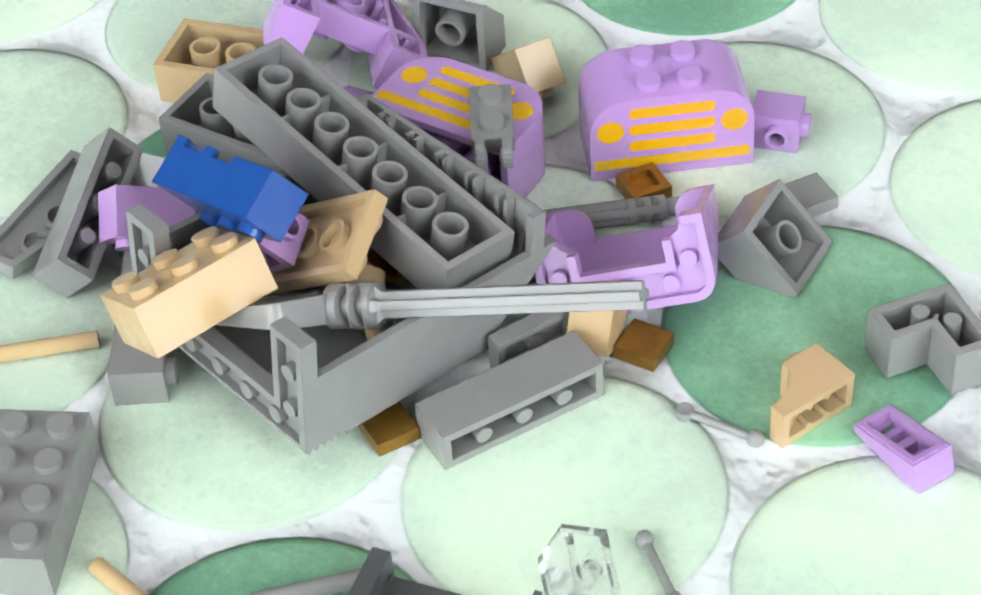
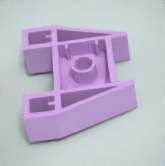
M275 0L262 26L264 45L283 37L303 54L312 35H315L322 39L330 37L341 41L346 47L358 53L366 51L372 84L376 89L405 63L428 57L425 43L394 0Z

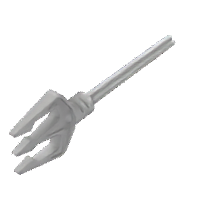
M645 280L386 290L384 285L377 281L330 283L326 288L264 296L216 325L270 330V324L286 316L300 328L327 325L330 329L334 330L381 328L385 325L388 318L645 310L647 308L646 299L649 298V288H645Z

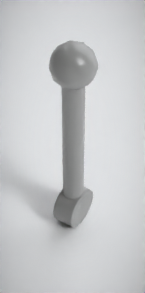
M681 402L675 407L676 418L680 421L695 420L744 439L752 448H758L764 443V435L759 430H751L749 432L694 411L693 405L688 402Z
M648 530L639 531L635 536V543L639 548L645 550L666 595H681L679 591L675 590L653 547V534Z

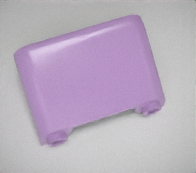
M715 184L694 187L684 191L679 196L675 205L677 225L596 238L591 219L585 213L570 209L548 213L546 215L545 232L555 238L557 242L535 273L537 284L645 280V288H649V298L646 299L647 308L645 310L693 303L706 299L712 293L717 282L719 203ZM627 310V313L636 312V311H642V310Z

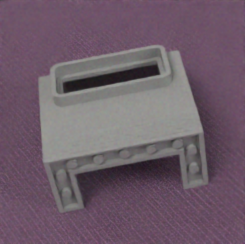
M366 93L357 97L356 99L515 231L510 260L463 287L528 285L557 242L555 238L545 232L546 211L370 94ZM284 170L278 172V174L309 194L303 205L319 202ZM141 203L127 209L126 219L132 271L139 273L152 266V259L158 254L170 249L180 250L192 243L191 237L194 234L208 228L198 221L201 213L198 212L168 227L166 222ZM407 279L398 287L385 280L386 290L418 289ZM300 289V290H294V291H288V292H282V293H289V292H296V291H303V290ZM507 314L403 318V321L368 341L353 329L334 330L330 329L327 325L300 328L284 316L270 324V330L214 325L182 344L179 348L303 452L310 455L313 449L318 450L320 445L325 446L328 440L332 441L335 436L340 437L342 432H349L481 353L488 344V335L497 331Z

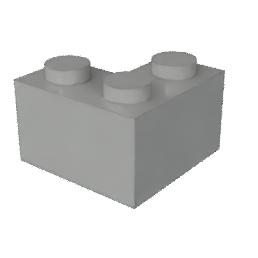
M950 283L868 309L864 348L886 378L928 365L950 395L981 385V321Z

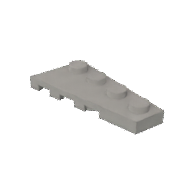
M70 150L0 226V273L14 279L38 262L81 155L80 153ZM133 176L130 185H135V176Z

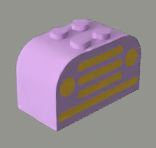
M710 39L679 40L673 43L636 45L634 47L613 49L597 55L583 68L578 81L579 125L591 181L615 179L616 174L651 162L656 165L661 173L753 163L755 113L737 56L724 43Z
M423 57L407 62L399 67L371 95L470 162L476 164L475 153L472 154L469 87L486 84H511L515 151H512L513 168L503 169L500 152H488V164L484 171L525 198L537 186L545 174L542 99L538 92L527 84L453 59Z

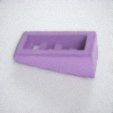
M891 404L853 424L854 432L909 487L918 493L924 492L954 473L951 444ZM892 426L895 427L894 429L890 430L889 432H887V433H885V434H882V433H881V432H883V431L889 429V428L892 427Z

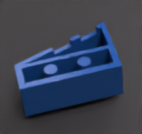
M179 135L152 182L201 213L198 221L207 227L215 226L255 238L259 244H261L263 238L281 243L309 194L272 169L234 156L231 162L219 160L217 156L220 151L216 148L206 145L203 150L189 138Z

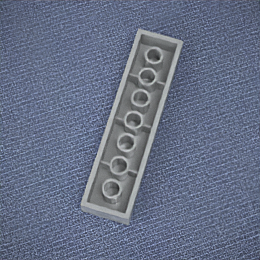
M283 37L214 68L213 109L319 202L376 189L388 198L382 214V225L374 235L370 247L416 288L463 287L510 260L515 236L514 230Z

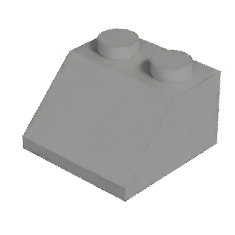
M412 0L415 30L425 43L428 57H445L488 71L492 66L490 58L499 55L505 48L504 15L486 5L464 0Z
M778 179L744 196L718 233V259L735 279L793 298L800 294L833 241L782 180Z

